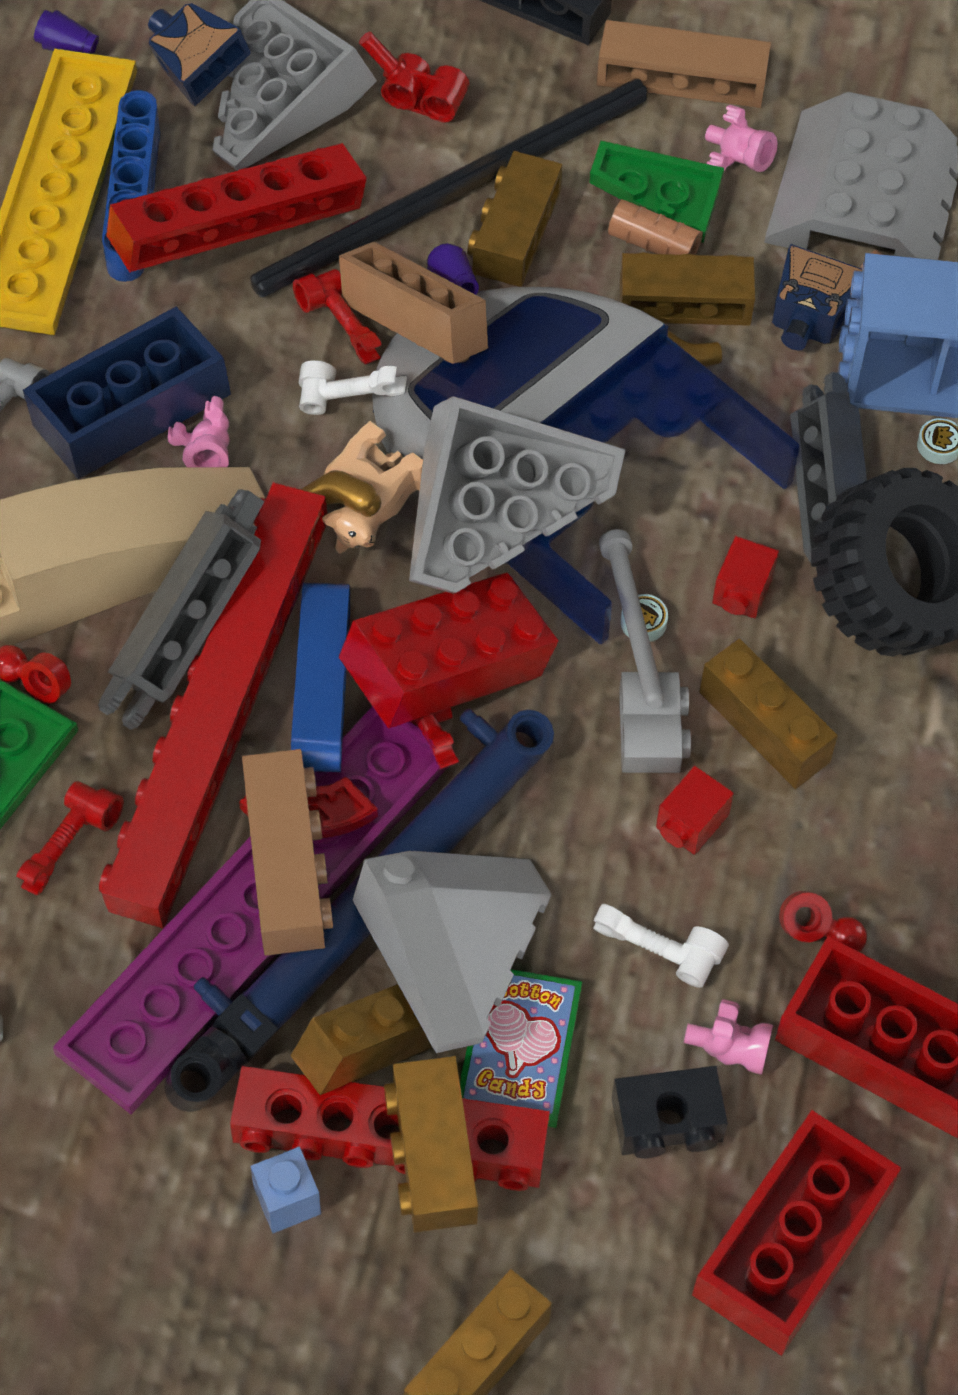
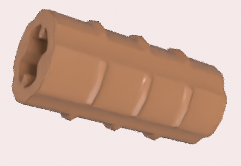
M623 199L615 208L608 228L609 235L655 254L696 255L703 232L684 223L677 222L665 217V215L655 213Z

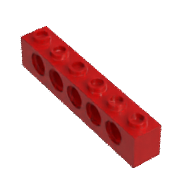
M343 143L325 148H317L310 152L280 158L276 161L242 168L231 173L204 178L197 182L163 189L159 192L110 204L106 236L128 271L133 272L360 209L367 177Z
M246 1066L241 1067L230 1121L233 1143H239L243 1149L257 1153L269 1152L271 1148L289 1151L300 1146L305 1160H319L322 1156L340 1158L344 1163L358 1168H369L373 1164L394 1166L396 1171L406 1174L404 1164L394 1165L391 1139L382 1138L376 1133L384 1125L399 1127L398 1115L387 1114L383 1086L350 1082L320 1095L305 1075ZM462 1098L474 1182L477 1179L496 1181L500 1187L513 1191H524L529 1187L539 1188L550 1111ZM283 1110H294L300 1114L296 1121L289 1124H283L274 1119ZM335 1117L346 1118L352 1123L343 1131H332L325 1126L329 1120ZM486 1140H497L506 1148L501 1153L488 1154L482 1151L479 1145Z

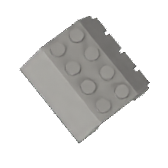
M853 92L843 93L803 110L764 243L789 248L790 244L807 249L811 233L815 231L894 249V256L938 260L941 249L939 243L943 241L949 217L947 211L951 209L957 185L955 179L958 178V146L956 145L958 138L932 110Z

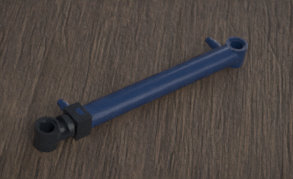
M471 709L465 710L460 716V721L467 726V730L485 747L377 857L406 851L450 853L513 786L538 763L553 742L554 731L548 718L538 711L523 710L513 715L509 722L497 732L485 719L477 716ZM521 732L530 736L534 747L528 748L521 745L515 733ZM360 874L331 903L333 928L323 929L325 948L281 954L234 1001L205 977H201L194 984V990L219 1017L215 1020L212 1027L185 1054L177 1058L167 1074L164 1084L165 1094L174 1107L181 1111L193 1112L201 1110L208 1105L211 1099L245 1064L247 1065L293 1014L371 935L353 902ZM185 1071H196L205 1081V1090L198 1093L186 1090L181 1084V1073Z

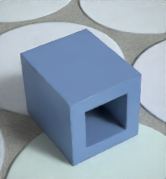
M300 1146L250 1166L253 1187L272 1234L321 1215L319 1191Z

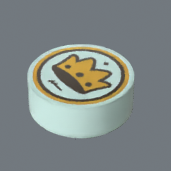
M936 418L926 422L920 430L917 441L919 453L926 460L935 464H948L958 458V425L951 420Z
M640 594L638 597L649 640L652 642L664 634L667 627L668 610L659 598L648 594ZM622 611L621 628L623 632L629 637L625 618Z

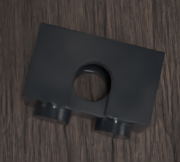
M717 1066L614 1079L611 1098L622 1155L635 1154L637 1158L647 1159L664 1154L666 1152L665 1146L686 1144L688 1151L701 1152L712 1149L717 1143L723 1142L728 1122ZM665 1110L674 1111L681 1117L682 1121L677 1124H666L658 1118V1113Z

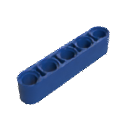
M142 90L126 93L119 102L102 235L107 272L112 278L122 282L139 278L144 269L129 272L107 238L110 204L154 193L160 142L156 99L151 93Z
M303 583L291 750L301 749L303 767H313L314 772H341L347 669L339 659V654L349 632L350 584Z

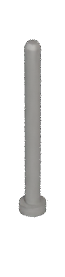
M610 530L599 539L600 551L602 556L610 560L645 702L651 708H659L664 701V695L628 558L632 551L631 538L624 530Z

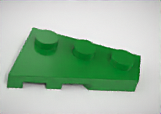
M600 140L590 171L589 183L620 200L623 199L645 207L650 211L665 215L667 218L684 223L703 232L701 242L704 243L722 184L724 168Z

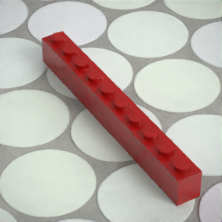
M272 482L267 497L260 498L264 503L253 522L257 527L254 535L261 540L260 550L206 637V643L201 655L196 654L188 668L187 681L189 684L184 696L178 695L174 700L170 713V722L172 724L166 737L161 736L156 743L153 752L154 768L149 779L143 778L138 786L135 796L136 811L131 822L126 820L120 829L117 840L119 851L113 865L107 864L102 872L99 892L102 893L108 912L164 929L327 526L322 520L328 514L325 496Z

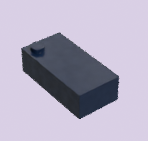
M177 306L23 389L33 427L78 480L167 431L170 426L174 427L176 422H183L203 411L206 401L211 402L213 396L224 399L231 395L224 357Z

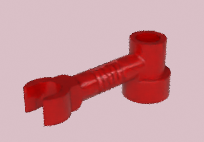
M337 269L318 276L308 274L293 281V292L296 301L304 312L309 313L321 307H328L349 335L351 344L363 364H368L380 359L379 354L374 348L381 346V341L376 333L362 325L341 296V275Z
M451 708L410 721L421 730L430 745L432 754L440 769L459 763L452 748L454 741L451 734L443 731L439 724L453 718Z
M75 781L67 790L64 798V806L71 810L40 852L33 854L18 870L16 877L24 880L21 888L36 896L45 889L54 871L55 863L84 824H90L104 832L112 829L119 820L123 810L124 799L122 796L105 788L96 790L80 781Z

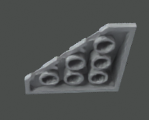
M250 0L234 16L233 25L241 30L251 54L228 75L233 77L231 92L229 90L222 92L218 118L221 122H226L223 138L222 136L214 137L212 150L218 157L237 171L247 168L347 111L356 101L363 97L364 93L377 80L353 46L285 1Z
M454 396L435 405L424 449L409 581L453 594L471 584L469 578L488 566L492 570L496 569L525 551L522 546L523 544L541 533L546 537L577 519L578 517L575 512L593 501L601 504L616 495L625 449Z
M406 851L365 859L353 902L434 1051L440 1053L483 1042L491 1024L487 1017L493 1005L500 1006L514 976L510 969L516 957L519 959L523 958L536 929L532 923L537 912L544 914L550 901L551 893L530 859Z

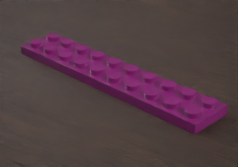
M373 706L343 737L341 772H314L316 786L330 785L347 777L378 808V817L357 830L343 835L313 840L314 854L324 853L328 883L318 884L320 899L330 898L448 768L440 769L438 767L429 743L417 726L407 722L388 729ZM251 836L53 1046L57 1057L131 1115L163 1081L177 1058L185 1054L212 1027L215 1020L219 1017L194 990V984L201 977H205L234 1001L278 955L264 956Z

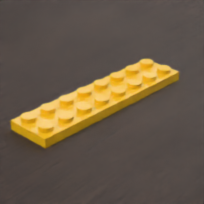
M54 48L0 209V327L55 335L113 151L119 102L126 93L131 92L137 74L136 60Z

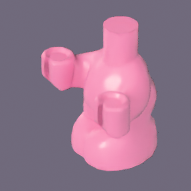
M728 105L726 107V110H728L727 114L723 115V119L730 122L731 125L727 129L710 125L706 131V141L720 145L721 154L711 152L709 155L711 157L710 162L707 161L706 164L723 167L725 171L734 162H739L756 172L765 171L773 162L777 152V137L772 132L755 130L748 127L745 110L734 105Z
M213 396L211 402L206 401L203 421L197 424L192 433L187 432L185 425L181 422H176L174 428L171 426L168 428V442L173 446H185L182 460L186 467H228L229 465L227 449L230 442L228 435L229 420L223 412V400L218 396Z
M724 999L721 1000L718 1016H716L714 1026L711 1029L688 1023L684 1038L685 1044L704 1048L709 1055L725 1065L741 1064L748 1071L762 1075L773 1028L772 1024L760 1023L752 1028L739 1025L737 1023L739 1004Z

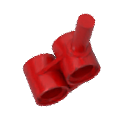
M370 31L360 38L359 44L384 70L383 76L386 80L382 85L381 94L388 104L397 109L426 115L433 120L443 123L454 119L470 86L469 79L465 73L456 67L444 65L438 67L434 75H430L429 65L420 56L412 53H402L395 58Z

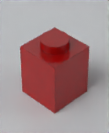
M735 536L717 576L712 604L722 607L728 613L745 615L756 619L774 577L779 551Z
M694 766L659 805L656 828L660 830L662 837L668 843L677 848L684 847L695 855L729 816L734 793Z

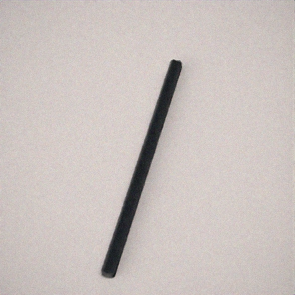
M633 79L257 271L250 277L253 290L260 298H264L293 283L294 280L311 274L338 260L339 255L369 244L495 179L500 166L507 167L513 151L538 157L645 102L648 92L646 86L643 85L640 79Z

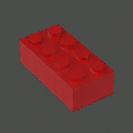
M506 572L471 583L454 594L445 591L353 620L339 654V659L389 729L541 677L559 640L510 574Z
M827 936L781 1016L775 1041L958 1138V1004Z
M811 1110L697 1275L692 1296L782 1356L892 1191L901 1167Z

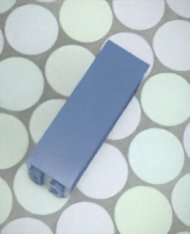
M865 253L862 271H853L850 298L855 299H847L845 326L841 327L839 338V352L843 353V362H839L838 372L847 383L850 404L861 409L958 418V262Z

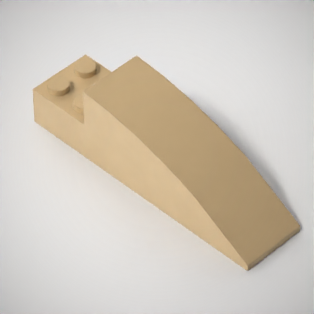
M176 467L120 472L69 481L1 499L0 647L17 644L157 591L205 511L215 512L220 504L227 506L238 489L248 490L259 498H265L250 467Z

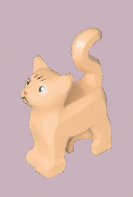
M371 421L364 425L349 440L341 454L327 466L324 472L326 474L330 471L338 470L351 474L371 484L375 488L376 494L381 498L380 510L371 517H365L361 513L354 512L345 506L328 513L322 518L323 522L327 526L332 527L337 535L335 549L339 554L345 552L348 548H367L373 546L380 525L398 514L413 492L416 490L420 491L423 459L414 453L403 457L399 451L385 455L376 446V443L379 444L386 434L384 430Z

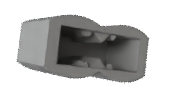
M621 672L619 707L622 772L680 773L682 758H690V729H682L681 716H688L689 689L688 687H680L679 672H658L664 701L659 708L655 709L648 706L645 702L638 672Z

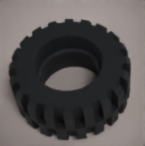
M917 468L891 470L846 489L837 495L836 501L828 504L821 517V520L824 522L817 524L814 532L813 542L817 543V548L811 550V566L816 567L817 577L813 578L816 592L821 591L825 602L821 605L829 617L834 615L839 621L836 627L846 637L856 636L855 643L868 651L876 649V652L880 655L893 657L901 654L907 656L958 639V486L950 480L942 483L943 477L932 471L925 470L921 472ZM889 527L897 530L907 539L918 558L921 570V586L917 599L909 595L897 583L888 565L886 537Z

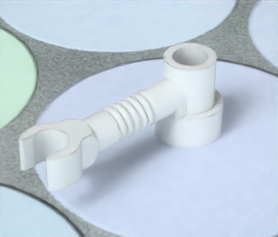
M306 361L301 365L298 382L302 388L299 408L307 414L321 415L326 411L327 400L371 393L388 396L401 395L405 393L407 376L395 377L397 367L384 366L378 371H373L368 376L335 381L336 369L332 365L323 361Z
M606 904L601 905L593 920L596 922L593 929L597 932L621 941L627 940L642 948L645 947L646 950H650V952H654L680 965L676 972L677 977L683 982L699 988L704 986L713 965L721 963L729 946L727 940L721 935L699 926L693 927L684 944L672 939L669 940L668 937L665 938V936H661L659 933L656 934L655 931L647 930L646 927L633 922L629 916Z

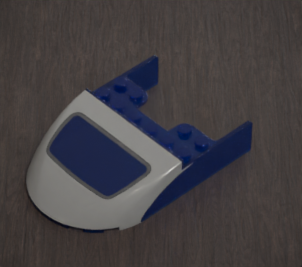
M509 287L478 291L476 295L486 300L488 349L470 356L467 361L452 364L397 333L385 349L376 371L384 366H396L395 377L407 376L404 394L388 396L372 393L373 413L377 426L384 430L386 434L381 441L388 454L399 451L405 457L410 453H414L423 459L434 406L454 396L603 443L610 440L636 418L654 433L669 438L685 433L697 422L702 421L780 487L787 489L793 482L800 448L797 441L668 337V325L639 309L594 293L558 287ZM593 501L575 512L578 517L577 519L546 537L541 533L523 544L522 546L525 551L506 563L597 643L602 645L609 638L612 601L550 547V543L592 508Z

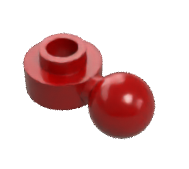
M14 645L0 647V680L12 683L22 679V683L28 693L43 703L55 702L70 689V673L66 664L60 658L43 652L28 661L25 652Z
M809 891L795 892L788 896L781 905L779 912L780 924L790 937L798 941L814 942L822 937L827 938V936H830L858 952H861L866 945L867 932L864 925L852 917L833 919L828 902L815 893ZM802 907H808L811 912V917L805 924H799L796 920V913Z

